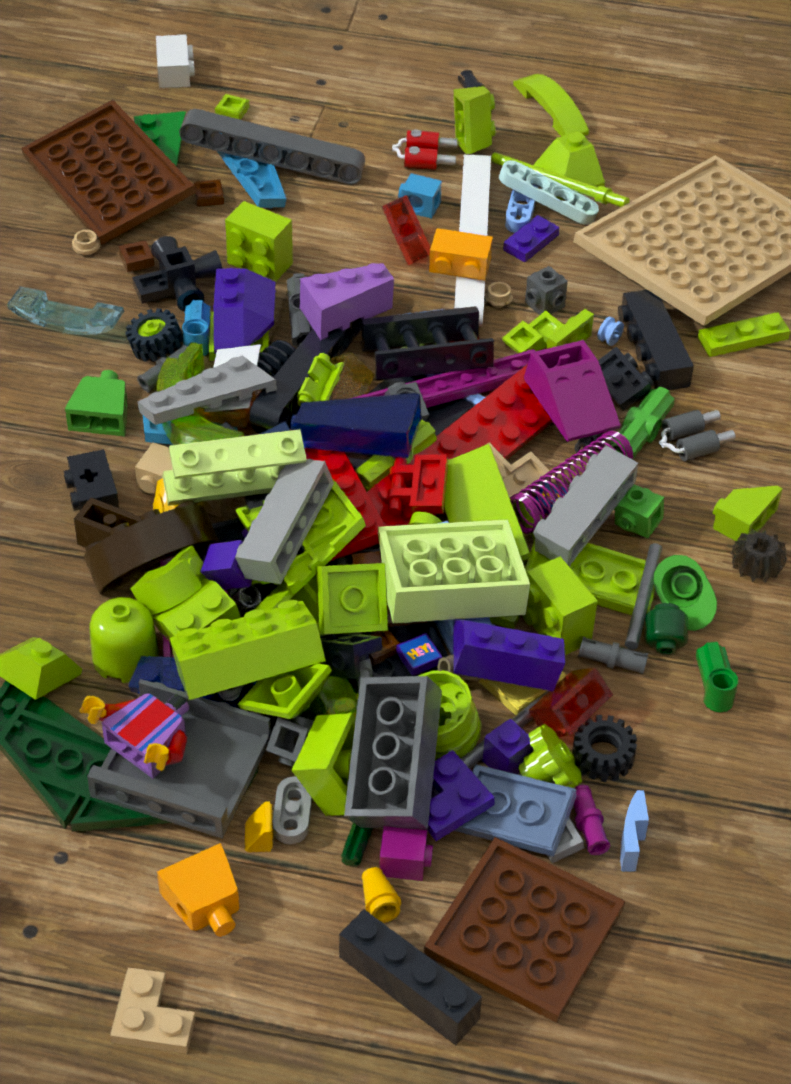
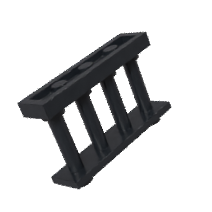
M477 306L362 319L363 349H378V351H375L376 380L494 366V339L477 338L479 337V310ZM465 339V341H461V342H452V343H449V342H448V341H451V340ZM434 342H436L435 345H426V346H420V345H419V344L434 343ZM406 345H407V347H408V348H400V349H390V347H399V346H406Z

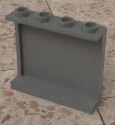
M140 679V697L144 694H152L161 702L166 703L172 696L178 694L188 703L189 710L182 716L187 736L183 760L180 763L165 766L164 770L160 771L152 779L111 748L101 767L93 765L87 775L90 797L223 839L267 749L271 734V719L258 712H249L232 707L225 702H216L202 697L189 700L186 692L169 688L159 682L153 683Z

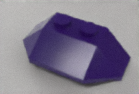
M216 269L214 354L217 353L218 349L250 346L274 325L275 281L248 269Z

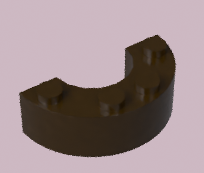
M190 500L176 506L175 509L160 513L159 509L151 510L140 516V522L131 526L128 523L115 526L110 530L111 536L85 548L84 560L99 594L101 595L129 582L134 575L154 564L175 557L183 548L192 545L195 551H198L218 542L219 539L204 506L194 504V501Z

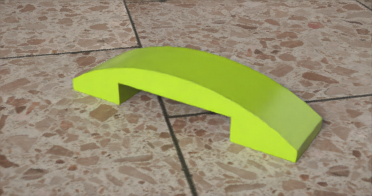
M534 74L514 80L513 85L526 99L534 97L553 118V128L560 136L580 131L584 136L589 135V129L579 109L565 90L554 80L542 74Z

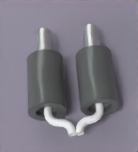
M693 410L664 419L662 422L663 431L661 433L663 439L659 441V444L662 448L667 447L673 452L678 453L682 461H688L719 451L720 444L735 440L736 436L733 430L716 434L714 430L702 432L705 429V424L720 420V412L714 410L702 414L699 410ZM677 440V448L670 443H666V441Z

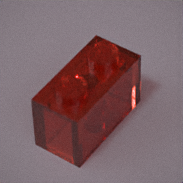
M405 195L382 206L407 265L430 256L431 247L408 196Z
M596 667L572 670L556 684L554 691H549L528 711L538 727L546 724L555 731L558 737L570 736L609 700L613 693Z

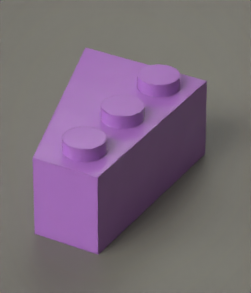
M373 263L364 267L346 268L337 272L314 274L310 277L300 278V309L319 339L323 340L328 337V332L338 327L341 330H345L350 327V322L356 319L371 318L391 309L393 305L394 278L383 263Z

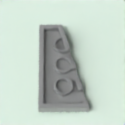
M241 355L233 357L228 362L217 367L206 369L201 374L190 379L179 381L176 385L165 390L150 394L149 397L138 401L139 412L157 425L194 414V408L197 407L213 409L222 406V400L238 396V399L241 401L251 398L253 391L265 389L266 393L277 390L276 379Z

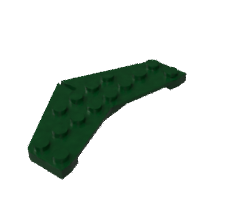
M5 680L0 688V750L65 829L77 810V814L70 823L72 832L171 823L90 797L87 775L93 765L98 767L103 765L111 750L104 743V738L46 697L42 696L35 700ZM258 765V767H257V769H256V771H255V774H254V776H253V778H252V780H251V782H250V784H249L247 790L249 789V787H250L252 781L254 780V778H255L257 772L259 771V765Z

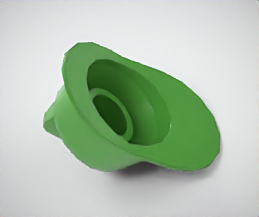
M673 555L665 558L658 564L654 572L653 581L657 595L662 603L678 605L680 610L687 614L688 630L696 631L705 628L712 622L716 614L717 599L703 569L694 559L685 555Z

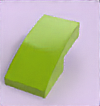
M544 311L530 324L522 321L502 337V341L517 353L532 349L539 351L547 347L546 340L553 331L560 329L564 324L547 311Z

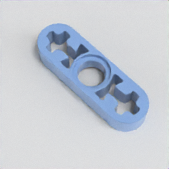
M531 184V185L534 186L535 188H538V189H539V186H538V185H536V184ZM513 189L506 212L505 227L510 232L516 233L532 220L536 201ZM525 201L528 204H518L516 202ZM517 215L522 216L520 220H516Z

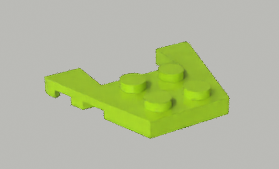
M332 479L334 484L301 545L305 552L294 558L283 579L292 595L296 594L317 574V566H325L366 526L361 514L334 479ZM243 506L235 510L248 532L253 520L257 518L263 506L250 510L247 506Z

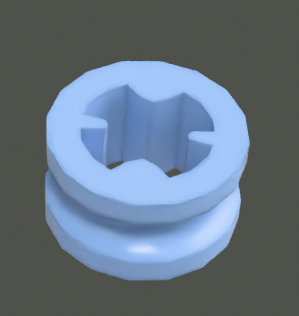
M607 317L598 330V340H606V343L610 346L615 345L623 333L624 323L621 321L615 323L613 317Z

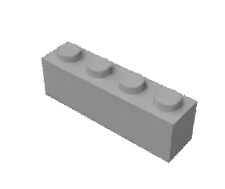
M606 445L598 455L593 454L586 465L584 473L581 476H575L572 480L568 493L564 498L559 497L555 501L551 514L547 519H541L536 525L533 533L535 536V551L551 560L561 556L567 565L570 566L636 482L638 462Z
M307 459L305 463L285 465L284 469L280 471L278 480L270 494L266 496L264 505L257 518L253 520L245 540L237 549L235 558L246 579L276 584L282 583L334 484L325 461Z

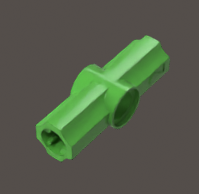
M663 387L652 389L638 408L635 406L630 408L624 419L619 433L624 435L630 442L633 449V459L646 442H653L660 430L663 419L674 406L675 399L671 396L669 390ZM614 437V439H615L616 441H618V442L622 445V447L624 448L623 444H622L618 439H616V438ZM611 441L610 445L617 452L624 455L621 448L614 441Z

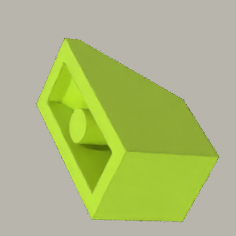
M779 486L734 489L725 499L720 498L713 509V515H715L713 529L746 546L778 510L782 488Z

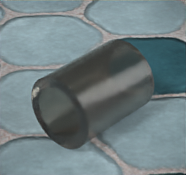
M251 585V587H243L234 592L231 599L236 603L238 611L245 613L259 605L261 602V592L256 586ZM242 593L249 597L250 604H246L243 601Z

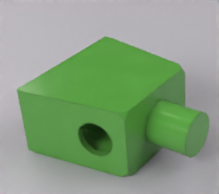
M104 370L100 377L86 376L81 379L65 407L68 431L125 437L128 404L126 382L119 380L116 372Z

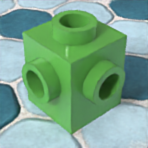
M633 484L614 509L615 525L648 539L663 519L664 497L653 493L647 488Z

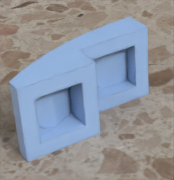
M644 790L636 791L627 811L620 848L621 872L636 871L640 852L638 840H645L649 817Z

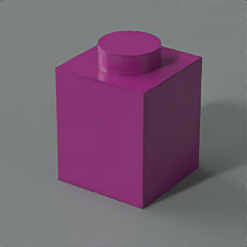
M384 826L379 868L387 878L423 881L424 867H431L433 846L426 845L427 830Z

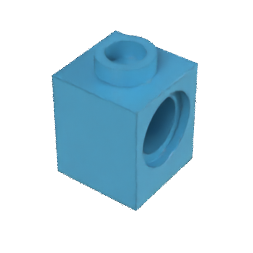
M411 173L406 183H402L399 188L398 198L401 199V211L432 219L441 203L442 181Z

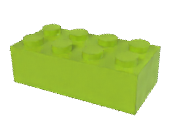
M284 601L274 609L267 611L262 609L247 612L242 618L235 620L220 619L213 622L210 627L199 630L195 628L185 629L178 632L177 636L169 638L178 674L189 700L326 661L317 622L303 601Z

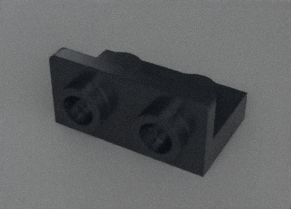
M617 347L598 360L610 396L623 411L645 394L648 395L655 385L645 371L641 374L636 368L639 366L635 359L629 353L624 355Z
M350 633L322 634L320 639L326 661L318 664L329 665L332 670L329 676L358 678L360 677L359 661L369 659V654L381 651L382 638L379 636Z

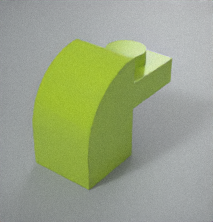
M192 545L183 548L167 565L147 572L131 588V591L137 601L143 603L152 615L166 611L185 601L203 587L201 581L205 576L200 572L203 561Z

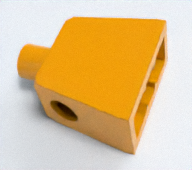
M221 843L157 871L159 892L190 930L197 931L210 925L216 936L221 937L229 934L235 928L236 924L231 915L240 909L239 893Z

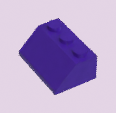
M455 620L453 624L454 673L554 691L565 665L564 639L467 620Z

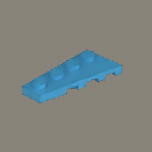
M217 151L258 207H285L286 196L274 165Z

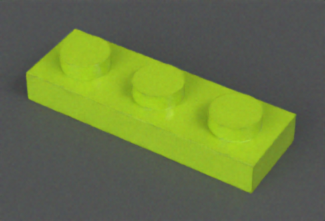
M776 312L700 329L698 339L709 357L788 340L790 329L780 314Z

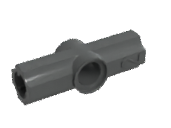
M304 273L294 274L290 279H287L289 324L291 326L292 344L297 348L313 329L300 309V278L307 277Z

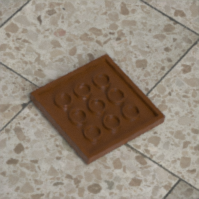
M495 837L424 945L423 953L557 1023L622 913L625 900Z

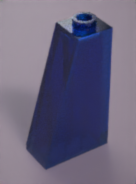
M410 393L303 402L298 414L292 417L291 430H301L304 448L408 458L422 419L420 394Z

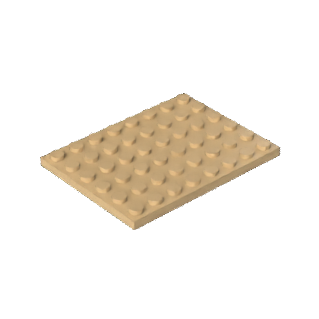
M715 155L577 231L573 242L671 304L674 308L685 313L694 321L705 326L791 272V200Z

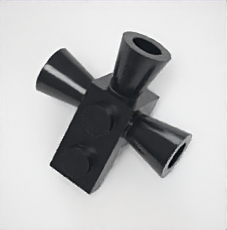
M164 236L157 239L151 247V253L159 261L160 270L132 277L133 287L141 304L176 295L178 308L185 312V306L189 305L192 300H203L204 302L205 296L196 286V279L216 278V269H222L221 260L216 250L192 260L186 246L179 248L178 242L174 237Z

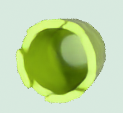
M126 597L113 598L101 604L92 614L89 627L91 655L95 670L103 678H107V675L112 678H121L122 683L138 681L152 672V666L157 658H159L155 625L150 610L143 603Z

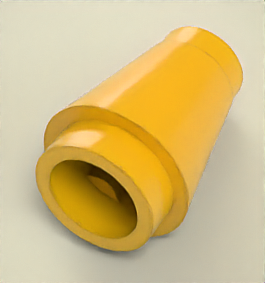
M372 867L367 869L362 874L366 911L382 923L390 922L400 913L401 898L380 868Z

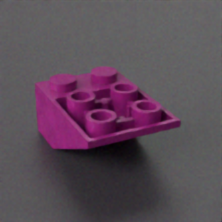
M584 340L531 352L524 380L567 442L620 428L621 425L600 364Z

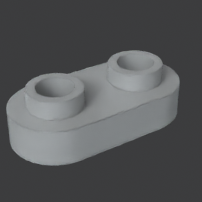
M297 777L284 779L279 783L276 791L273 834L277 840L285 844L301 842L306 838L309 831L312 797ZM294 797L299 798L298 801L289 800V799L294 798ZM288 827L296 828L295 830H286Z

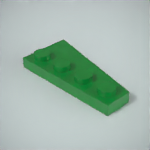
M186 111L133 116L134 122L178 168L182 142L179 130Z

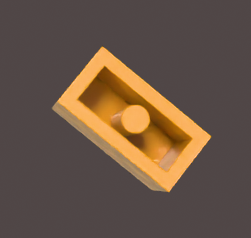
M437 228L430 248L429 272L485 281L492 258L493 237Z

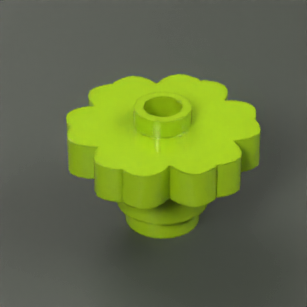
M543 724L529 733V742L534 751L525 756L524 762L519 764L522 776L549 783L554 780L555 784L574 788L582 783L581 772L575 765V759L570 749L558 738L552 728Z

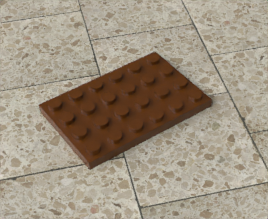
M114 100L21 148L26 160L88 230L96 233L101 245L196 193L191 181Z

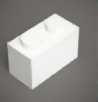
M187 35L156 36L159 88L190 87V76H195L193 45H187Z

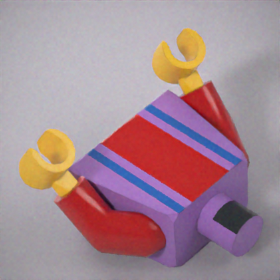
M144 694L137 699L117 704H105L96 696L85 697L79 712L82 714L88 713L87 719L91 724H97L98 721H102L104 743L152 779L160 771H163L165 766L177 764L183 760L187 736L182 716L189 710V705L182 696L175 694L166 703H163L152 694Z

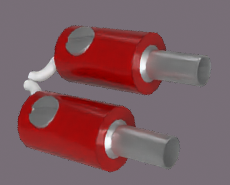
M417 129L407 130V138L399 140L398 144L393 145L392 151H396L398 157L404 159V167L436 169L437 164L455 165L456 156L439 155L438 148H457V139L440 138L439 132L420 131ZM406 142L405 155H402L398 148L401 147L402 143Z

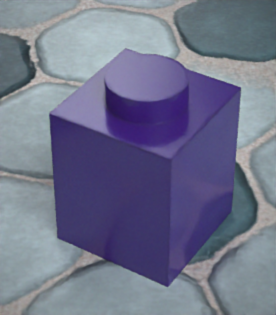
M242 540L210 544L200 571L207 579L217 582L223 590L251 587L253 581L244 577L235 558L238 547L243 543Z
M511 718L484 736L482 761L489 768L519 774V764L524 762L525 756L533 752L529 742V735Z

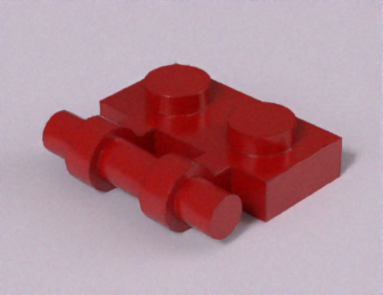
M447 454L415 455L414 465H407V459L404 457L395 458L394 466L390 468L389 479L392 481L391 489L387 492L386 500L387 504H389V514L394 516L400 515L401 508L405 503H410L411 514L414 512L443 514L449 463ZM412 480V488H404V483Z

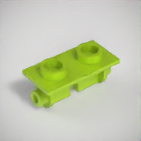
M320 353L314 357L308 374L315 381L310 377L305 378L297 394L298 404L304 408L301 413L302 416L319 413L326 409L327 404L330 402L329 398L332 391L340 380L339 375L345 364L344 362L332 364L330 357L325 353Z

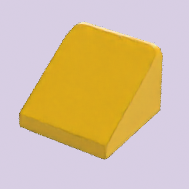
M270 801L264 802L245 823L246 852H271V849H273V812Z

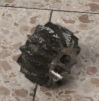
M754 529L748 534L741 533L732 547L733 568L739 570L740 577L750 576L752 582L756 578H760L765 583L770 577L777 579L787 560L785 543L779 542L778 534L767 535L766 529L762 533H757Z

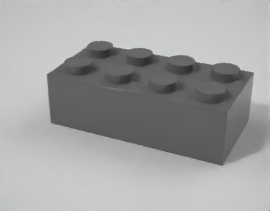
M428 676L361 677L344 813L347 819L360 828H384V826L428 829L442 690Z

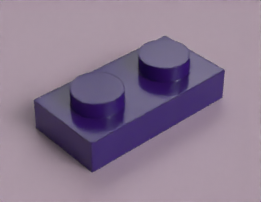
M537 215L504 241L503 251L525 263L559 236L560 227Z

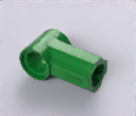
M708 642L696 650V660L705 689L704 704L710 710L722 713L730 710L734 704L738 676L731 670L725 647L720 646L718 642Z

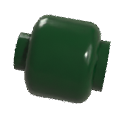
M672 603L655 605L654 609L650 610L645 617L646 643L651 648L656 649V652L659 654L671 655L676 653L677 649L684 647L688 642L687 614L680 610L678 605Z

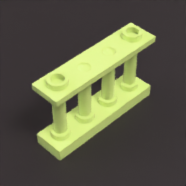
M301 430L170 445L169 453L173 470L163 471L162 475L168 506L180 505L190 500H193L195 503L270 493L278 480L280 471L284 469L285 465L305 463L307 461Z

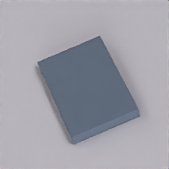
M475 764L472 772L495 797V805L454 831L492 841L496 837L515 847L554 857L577 797L576 789Z

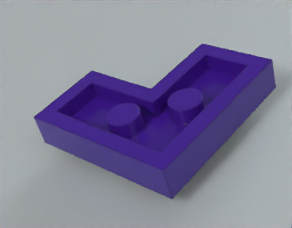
M453 750L435 760L432 785L440 794L431 799L428 829L426 830L437 841L495 805V797Z

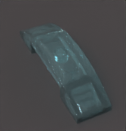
M21 286L7 303L9 310L34 324L74 335H96L111 331L124 313V307L97 302L93 309L49 301L46 291Z

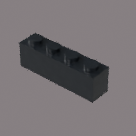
M647 289L623 293L622 305L618 306V317L622 323H625L628 340L634 342L637 359L639 362H643L645 372L655 384L654 388L663 387L667 390L690 387L694 365L662 299Z
M365 909L339 934V957L455 1046L480 1020L481 995Z

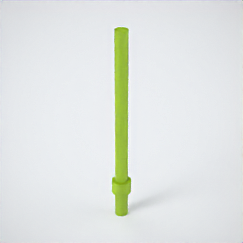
M494 152L491 156L492 163L503 166V163L506 161L519 162L576 192L593 197L596 202L605 205L610 203L619 207L629 203V198L613 193L610 188L604 186L595 187Z

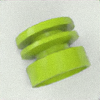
M430 671L418 675L428 676L442 690L435 760L452 750L462 758L476 746L481 736L482 727L468 685L458 675L448 671Z

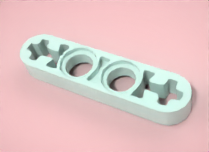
M506 161L503 163L499 180L504 185L578 223L588 225L594 222L599 207L592 199L519 162ZM531 184H536L542 189L535 188ZM555 196L562 197L566 201L559 200Z

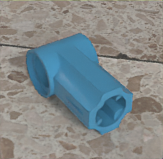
M192 300L189 305L185 306V319L182 325L183 344L192 350L195 358L203 357L209 353L211 307L206 305L203 300Z

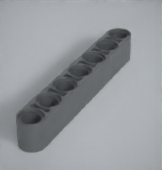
M191 109L186 112L179 130L181 139L191 145L345 184L359 182L365 165V156L357 149L200 109Z

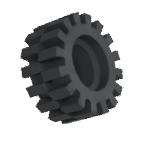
M596 715L595 722L589 717L585 719V725L580 723L577 731H575L572 755L575 759V765L580 766V772L583 775L587 771L590 772L589 779L595 780L596 775L601 776V782H607L608 776H611L612 781H616L619 779V774L624 777L628 774V769L632 768L637 738L636 734L632 735L633 729L630 725L624 728L625 721L622 719L615 723L613 722L614 716L608 715L607 720H603L602 715ZM605 742L616 747L618 751L613 754H601L592 749L591 745Z

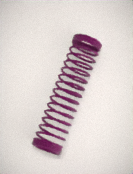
M608 431L541 476L538 480H535L525 489H521L519 493L511 496L512 504L513 500L516 499L520 516L526 523L533 526V528H527L520 524L522 532L525 534L534 532L536 525L541 520L540 514L542 519L548 517V515L544 514L540 503L549 511V515L551 514L548 501L554 505L555 497L559 498L554 492L553 487L557 490L560 497L563 498L562 494L566 495V493L560 487V482L568 493L569 485L565 477L571 483L573 480L572 474L580 476L577 468L584 473L585 467L583 463L585 465L587 463L583 461V456L587 457V461H589L591 458L589 452L598 455L595 452V448H598L600 453L604 448V444L614 449L604 441L605 439L614 441L621 448L625 456L627 453V457L633 459V449L627 438L617 431ZM607 436H612V437H615L616 439H618V440L623 444L624 448L622 447V445H621L618 441H616L615 439H613V438H611V437H607ZM576 461L581 462L583 470L576 465ZM570 465L574 466L576 473L570 469ZM564 469L568 470L570 478L564 474ZM557 474L562 475L564 483L558 479ZM551 478L556 480L558 488L551 483ZM545 483L549 484L552 493L545 488ZM538 487L543 488L546 498L538 492ZM532 491L537 494L539 502L532 497ZM546 491L551 495L552 499L554 500V503L548 497ZM540 496L544 499L548 507H546L545 504L542 502ZM519 500L524 503L526 511L534 518V524L526 520L521 513Z

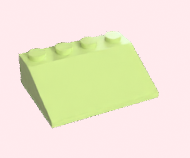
M508 520L378 527L382 563H385L386 597L393 623L526 614L530 582Z

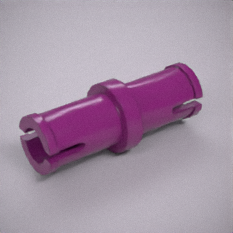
M578 785L574 787L577 797L573 805L576 812V826L583 832L588 852L591 855L604 854L611 846L602 825L604 817L601 810L596 808L589 786Z

